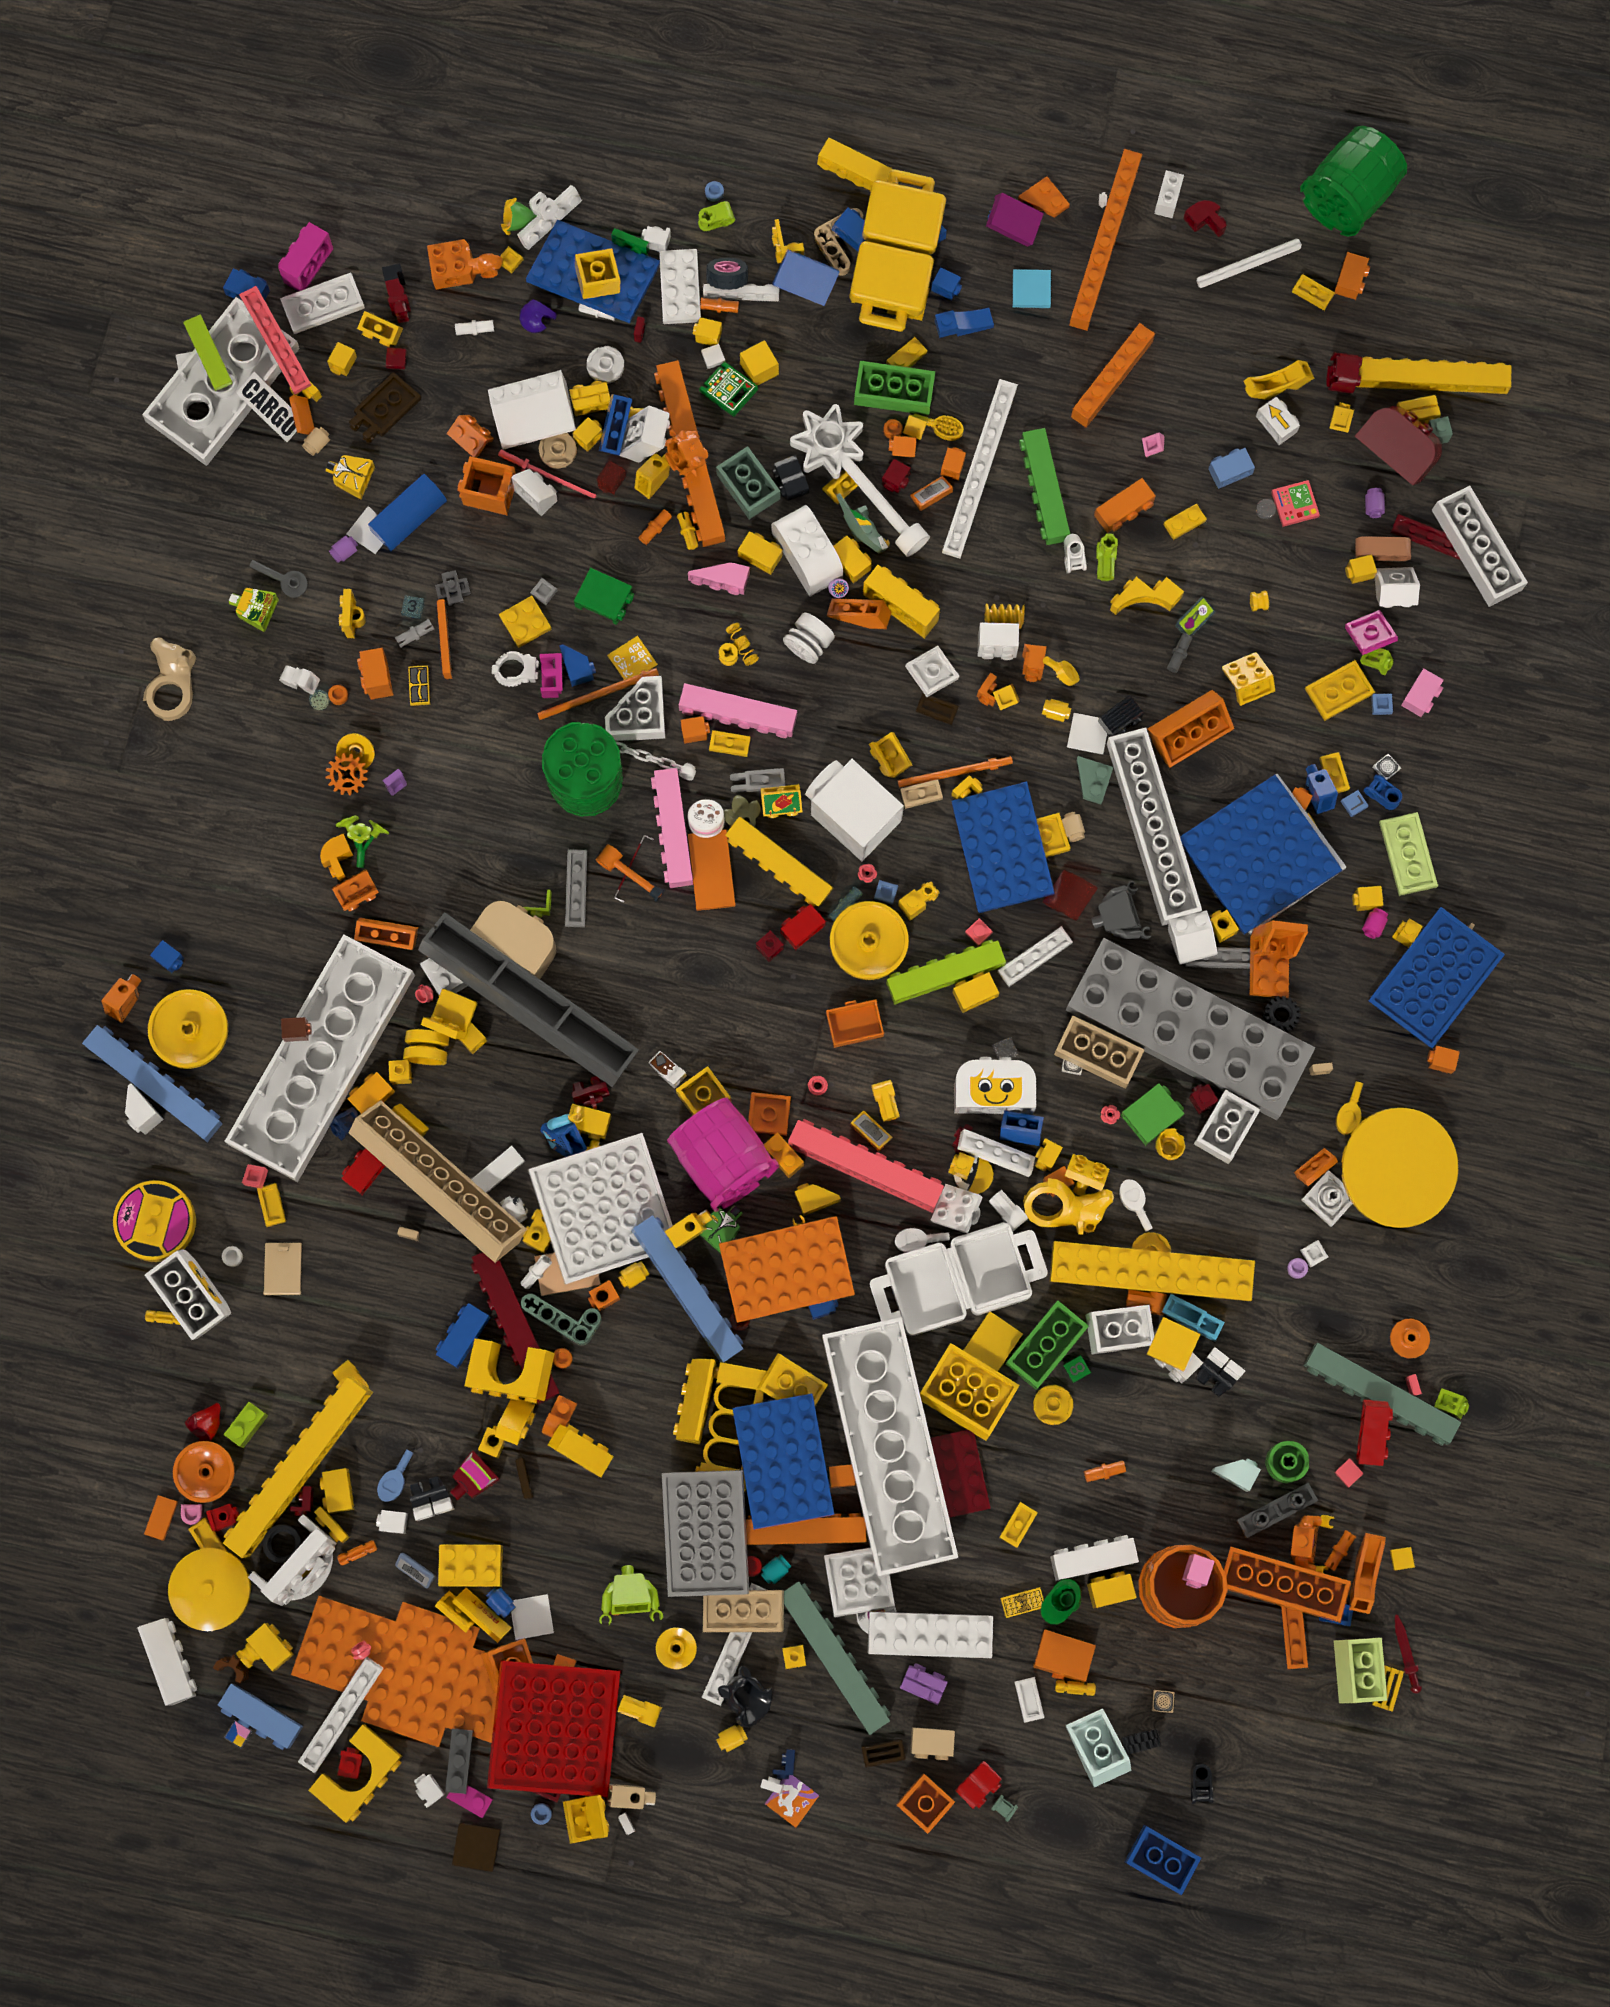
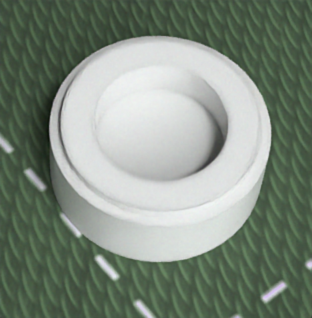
M230 1246L223 1251L222 1260L227 1266L236 1267L242 1262L243 1254L237 1247Z

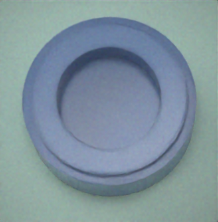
M712 181L706 185L705 195L710 201H719L724 195V188L721 183Z
M539 1803L531 1810V1818L536 1824H546L552 1817V1810L545 1803Z

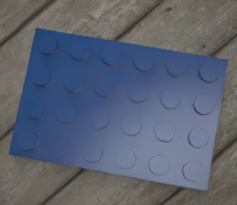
M557 220L528 273L526 282L630 324L660 266V260L645 254L640 255L631 251L630 248L620 247L610 240ZM612 248L620 277V293L583 299L575 270V254Z
M1027 782L952 801L979 913L1055 894Z
M1440 907L1368 1001L1432 1049L1505 954Z
M813 1394L733 1408L753 1529L834 1515Z

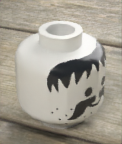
M508 1196L500 1202L501 1207L519 1223L527 1218L528 1209L519 1197L512 1199Z

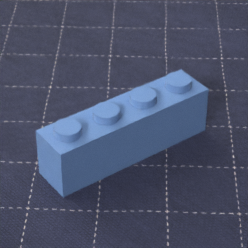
M234 1683L230 1684L218 1704L222 1708L221 1712L229 1717L232 1715L239 1718L238 1723L246 1728L252 1726L256 1729L255 1733L264 1739L268 1736L274 1740L272 1744L282 1750L284 1747L287 1749L291 1748L303 1728L296 1721Z

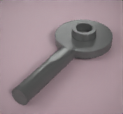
M254 560L250 563L251 568L280 581L283 593L289 597H300L307 590V579L299 571H290L283 575Z

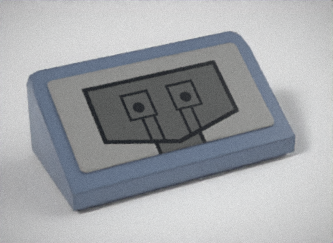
M400 1553L395 1566L425 1588H429L436 1575L407 1554Z

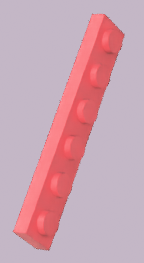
M257 286L239 294L293 393L296 394L310 387L309 379Z

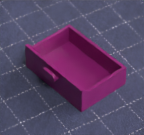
M1004 193L996 195L986 227L1027 247L1033 245L1044 213Z

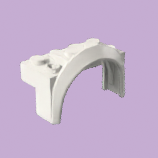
M304 1514L298 1521L311 1534L270 1581L266 1582L255 1571L248 1576L270 1601L281 1606L288 1604L291 1600L305 1598L318 1590L326 1581L332 1567L334 1546L337 1543ZM306 1570H311L308 1576L305 1579H303V1573Z

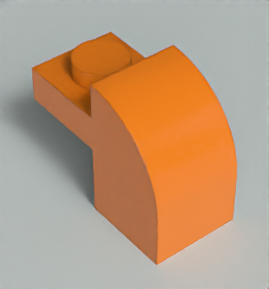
M559 1395L545 1421L542 1433L552 1438L560 1424L568 1427L577 1403Z

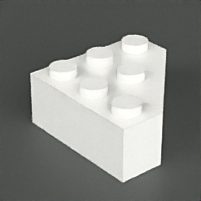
M661 676L641 677L632 690L628 691L618 702V705L605 716L606 731L613 736L615 741L665 738Z

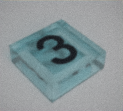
M405 595L401 615L421 619L424 599Z

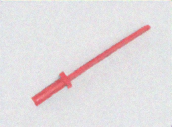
M502 449L498 454L499 457L521 467V471H525L528 468L589 497L596 498L597 496L530 465L527 458L524 461Z

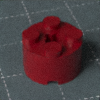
M1334 352L1330 358V361H1333V363L1327 369L1326 386L1329 387L1328 390L1353 393L1355 386H1359L1361 383V375L1358 374L1363 359L1358 355Z

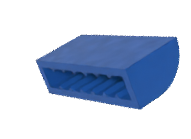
M423 474L368 523L370 531L392 551L447 500L440 489Z

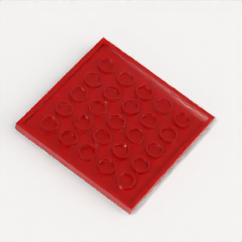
M500 1660L487 1788L608 1797L620 1671Z

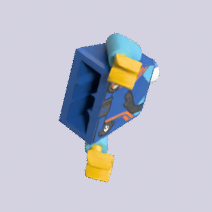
M579 1106L574 1108L571 1115L565 1114L554 1117L541 1127V1133L545 1135L550 1147L565 1157L600 1147L598 1140H591L589 1147H586L575 1123L571 1122L573 1120L580 1123L583 1120L585 1113L579 1114L582 1109Z

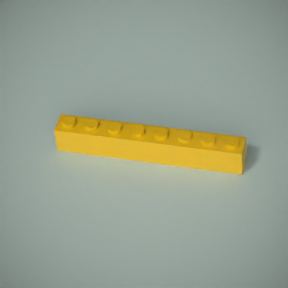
M1363 357L1362 366L1359 368L1358 374L1361 375V383L1359 386H1356L1507 394L1511 388V365L1504 363L1487 364L1485 362H1477L1473 364L1466 361L1451 363L1447 360L1430 362L1427 359L1411 361L1407 358L1392 360L1391 358L1373 359L1372 357Z

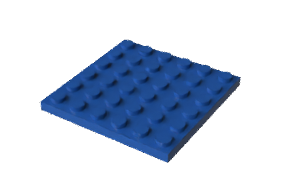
M1276 775L1180 836L1183 848L1244 935L1342 871L1337 861Z

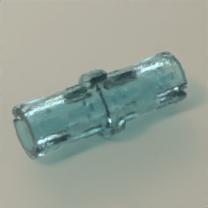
M853 886L849 893L839 900L837 907L828 916L835 922L839 914L855 904L863 893Z

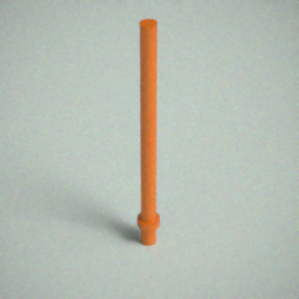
M657 668L646 672L645 670L641 671L639 675L537 713L538 717L542 720L637 684L641 677L658 676Z

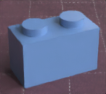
M1246 448L1232 450L1225 457L1218 456L1211 461L1209 466L1210 474L1218 489L1252 475L1255 469Z

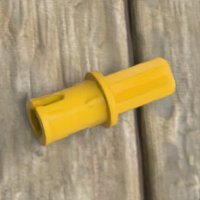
M684 512L685 520L682 513L677 515L681 526L680 533L684 536L687 548L694 550L698 547L694 533L695 527L692 526L688 512Z

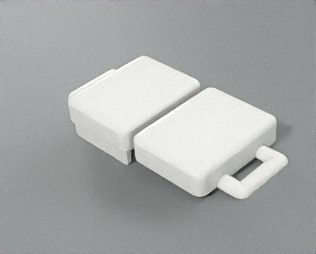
M1003 1222L952 1239L948 1249H946L944 1244L936 1243L891 1257L885 1263L887 1275L872 1279L870 1287L881 1321L902 1317L906 1333L910 1336H915L964 1320L967 1314L966 1309L969 1308L974 1315H982L1026 1301L1032 1295L1029 1282L1046 1277L1048 1272L1035 1233L1032 1230H1027L1013 1235L1011 1226ZM1023 1244L1027 1246L1034 1267L1025 1271L1017 1247ZM889 1286L892 1288L899 1311L891 1313L883 1289Z

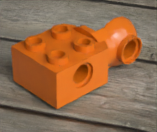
M465 239L427 246L432 281L436 290L471 284L474 282L477 274H481L483 278H493L498 275V270L503 262L501 256L491 253L473 258L469 244Z

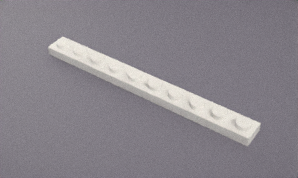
M999 379L942 551L943 554L961 559L1018 384Z

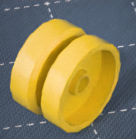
M413 1029L406 1031L405 1042L410 1046L404 1049V1060L422 1065L447 1064L448 1054L442 1049L449 1046V1036L432 1030Z

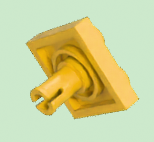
M1073 1154L1065 1176L1077 1181L1073 1192L1081 1196L1085 1195L1088 1186L1102 1191L1110 1169L1106 1168L1102 1163H1094L1088 1160L1083 1155Z

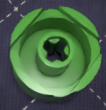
M1283 1441L1274 1445L1269 1450L1265 1466L1270 1476L1276 1481L1291 1483L1301 1479L1309 1469V1456L1301 1444L1293 1441ZM1290 1458L1291 1460L1289 1463L1291 1464V1466H1285L1284 1459Z

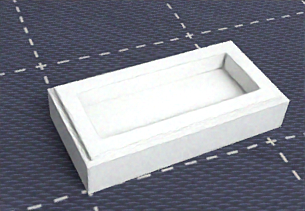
M1035 1677L1015 1681L1024 1723L1044 1718Z

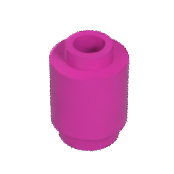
M1374 908L1369 913L1362 928L1365 932L1364 934L1372 939L1380 937L1388 921V914L1381 909Z

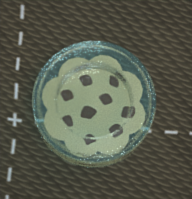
M315 690L313 695L310 694L309 702L314 709L323 710L329 704V697L325 691Z

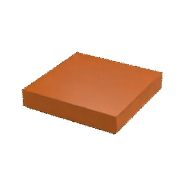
M751 1092L748 1123L755 1133L775 1135L778 1132L780 1136H787L791 1096Z

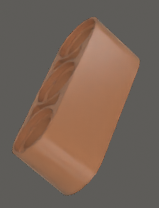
M1358 537L1355 539L1356 558L1372 554L1374 561H1408L1411 559L1410 538Z

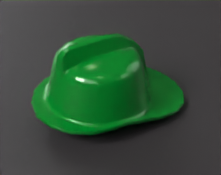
M1071 1579L1059 1581L1044 1599L1041 1605V1615L1046 1622L1060 1624L1080 1607L1081 1590L1076 1581Z

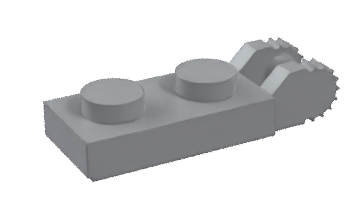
M784 768L745 771V773L730 775V780L732 781L746 779V784L731 786L732 792L761 791L760 788L785 786Z

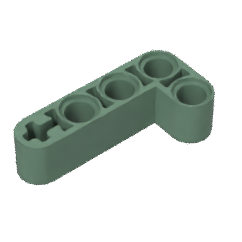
M527 1294L521 1300V1306L526 1313L578 1345L588 1344L602 1322V1317L596 1309L586 1310L579 1322L533 1294ZM534 1299V1304L539 1307L538 1314H535L537 1310L534 1307L530 1306L528 1309L527 1301L531 1302ZM550 1309L553 1311V1316L551 1319L546 1320L542 1317V1314L545 1310ZM591 1313L598 1316L597 1321L593 1324L587 1322V1317ZM568 1320L570 1322L567 1330L559 1328L561 1321ZM582 1330L586 1331V1339L583 1341L577 1340L576 1334Z

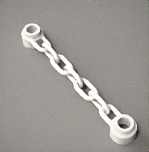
M615 741L617 745L623 746L620 750L622 754L628 753L636 759L657 763L665 769L677 768L680 771V777L686 780L694 779L696 771L695 766L685 763L682 766L676 764L673 760L664 757L658 758L652 756L647 751L641 749L634 750L623 743ZM639 752L647 754L646 759L639 757ZM664 761L670 762V767L663 765Z

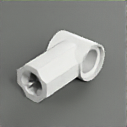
M1002 1190L989 1200V1203L1001 1215L1003 1222L1011 1226L1012 1231L1016 1230L1028 1219L1024 1211L1018 1205L1015 1206Z

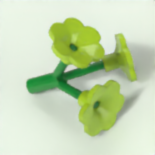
M355 815L341 820V822L336 824V827H346L347 837L353 839L357 848V867L364 868L365 851L380 833L389 835V832L372 820L368 821L373 827L372 831L370 827L365 826L363 823L355 826L353 823L359 819ZM364 840H367V842L365 843V845L362 846V842H363Z

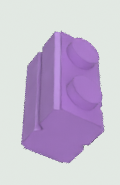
M916 1663L914 1666L909 1665L900 1688L938 1705L947 1685V1682L944 1681L945 1676L933 1672L932 1675L926 1673V1668Z

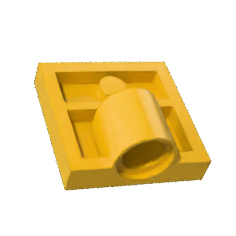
M344 589L343 595H340L342 614H339V626H341L342 632H345L347 638H355V628L362 627L366 622V617L363 610L356 606V599L352 590ZM360 614L361 616L359 619L353 620V615Z

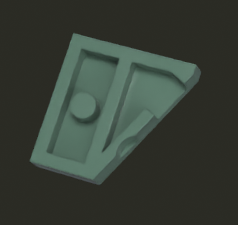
M1078 756L1076 762L1082 787V797L1085 800L1101 805L1113 767Z

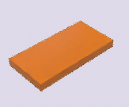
M722 830L719 834L710 838L699 837L694 833L688 834L697 911L735 907L728 839L725 836L726 830Z

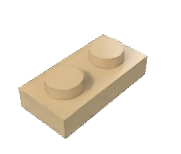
M938 779L900 789L905 809L943 799Z

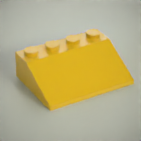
M950 1343L920 1392V1397L923 1403L987 1441L1020 1385Z
M692 1359L691 1364L687 1363L685 1375L689 1376L688 1382L683 1383L681 1395H685L684 1401L679 1403L677 1415H681L680 1421L675 1423L673 1435H677L676 1440L701 1444L716 1362L713 1359Z

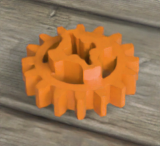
M343 753L341 759L335 756L336 762H329L332 767L326 768V771L330 772L326 779H331L328 785L335 786L334 792L340 789L341 795H344L345 791L352 795V790L358 793L359 786L365 787L362 781L368 780L364 776L365 773H368V770H363L366 763L360 764V757L353 759V754H350L349 758H347L346 754ZM343 761H350V762H351V763H350L348 766H346V767H343L342 765L339 764V763H341V762H343ZM357 767L360 771V778L356 776L355 769ZM341 770H350V775L352 776V778L348 777L344 779V773H342L343 771ZM334 771L338 772L339 779L337 782L334 777ZM346 782L355 784L352 787H343Z

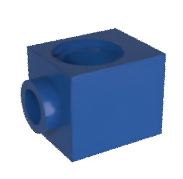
M940 268L932 282L931 291L952 300L954 295H958L962 288L960 284L961 277Z
M163 940L150 955L171 973L174 970L177 971L182 966V960L184 959L178 951Z

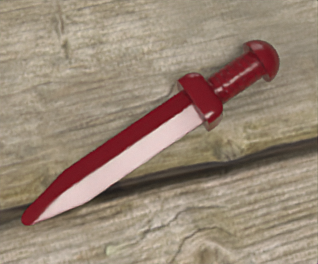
M1395 1615V1632L1405 1665L1403 1672L1409 1676L1412 1687L1410 1688L1411 1692L1417 1694L1422 1690L1416 1674L1419 1668L1418 1665L1415 1666L1406 1630L1399 1616Z

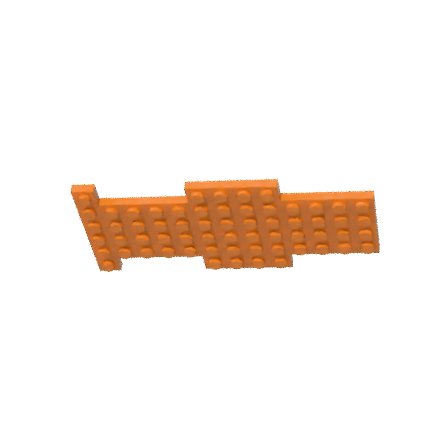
M318 1596L291 1675L344 1692L364 1659H354L351 1650L359 1642L365 1641L366 1644L371 1646L370 1654L367 1657L384 1669L364 1698L368 1703L361 1721L436 1747H440L446 1728L473 1730V1737L492 1743L497 1693L493 1691L481 1653L485 1651L474 1648L480 1631L479 1627L472 1626L465 1633L447 1616L402 1602L397 1619L393 1621ZM557 1654L554 1665L575 1667L577 1660Z

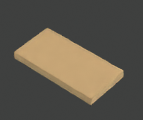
M749 1590V1594L703 1596V1632H783L784 1590Z

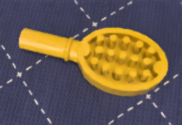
M916 413L914 414V416L928 421L927 426L933 427L934 433L944 440L954 441L963 435V425L954 417L939 416L934 420Z
M1048 656L1043 659V663L1051 667L1056 672V677L1064 684L1072 686L1079 682V675L1069 662H1056Z
M1355 1082L1349 1103L1344 1104L1337 1113L1336 1127L1341 1134L1347 1135L1352 1133L1360 1123L1361 1110L1357 1103L1359 1102L1363 1087L1361 1082Z

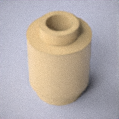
M315 427L304 439L302 447L312 456L315 453L318 454L330 441L328 438L329 433L322 427L319 429Z
M1075 812L1065 814L1062 823L1069 841L1076 842L1084 839L1085 829L1080 814Z

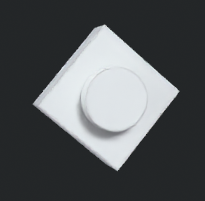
M769 1777L768 1780H762L760 1787L782 1794L784 1785L780 1784L781 1780Z

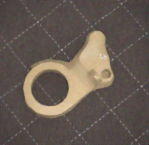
M158 637L151 642L150 647L156 655L160 674L146 687L143 701H147L149 709L155 716L162 718L164 721H172L181 718L191 707L193 698L191 669L196 661V656L191 650L168 643ZM174 684L180 687L183 693L180 705L169 711L156 707L154 702L156 691L163 685Z

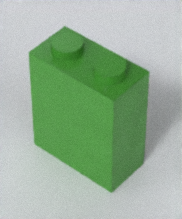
M1160 1083L1121 1113V1117L1145 1146L1184 1115L1182 1105L1178 1101L1174 1102L1170 1097L1171 1092L1165 1085L1161 1086Z

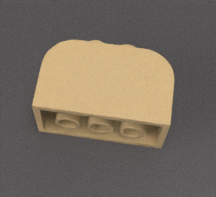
M497 901L488 905L470 931L538 979H541L556 954L553 935L549 928L543 924L544 921L535 915L531 917L527 914L528 911L520 905L515 907L505 901Z

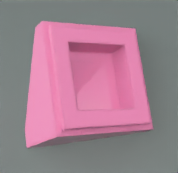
M1161 433L1142 438L1146 457L1164 451V435Z

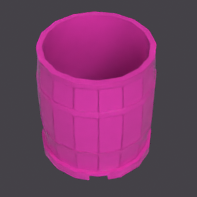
M728 1097L719 1099L694 1114L667 1139L680 1164H682L699 1190L711 1202V1208L714 1212L719 1211L718 1206L721 1205L725 1209L760 1186L758 1182L765 1176L769 1178L779 1168L776 1159H771L763 1142H761L753 1128L733 1106Z

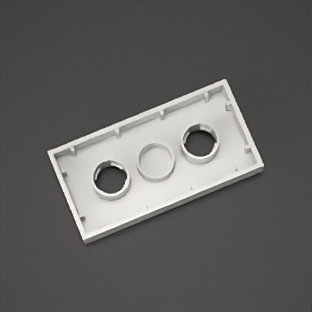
M235 297L209 330L233 384L215 391L196 349H194L142 414L148 424L206 466L252 409L236 394L239 388L253 372L269 387L281 373V369L246 306L237 297ZM281 330L292 351L296 354L300 349L298 342ZM250 343L255 346L256 354L250 360L239 361L235 359L233 352L238 345ZM201 402L208 404L209 413L205 418L201 420L188 418L187 409L191 404Z

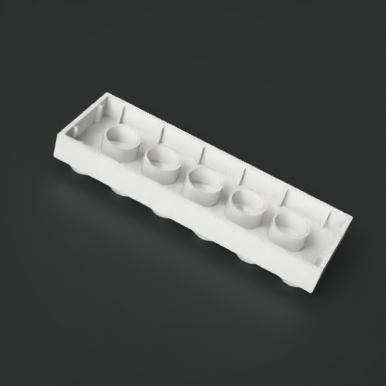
M343 934L296 1018L305 1017L308 1023H311L312 1035H309V1041L284 1042L282 1040L225 1142L229 1146L298 1182L414 979L415 974L413 971Z
M902 1317L822 1335L877 1577L957 1559L956 1545Z

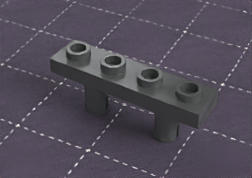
M1306 1483L1236 1521L1245 1538H1248L1317 1502L1318 1499L1310 1484Z

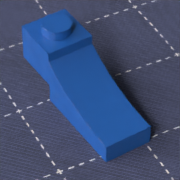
M989 308L966 312H954L952 310L936 314L934 320L939 338L953 334L961 336L994 328Z

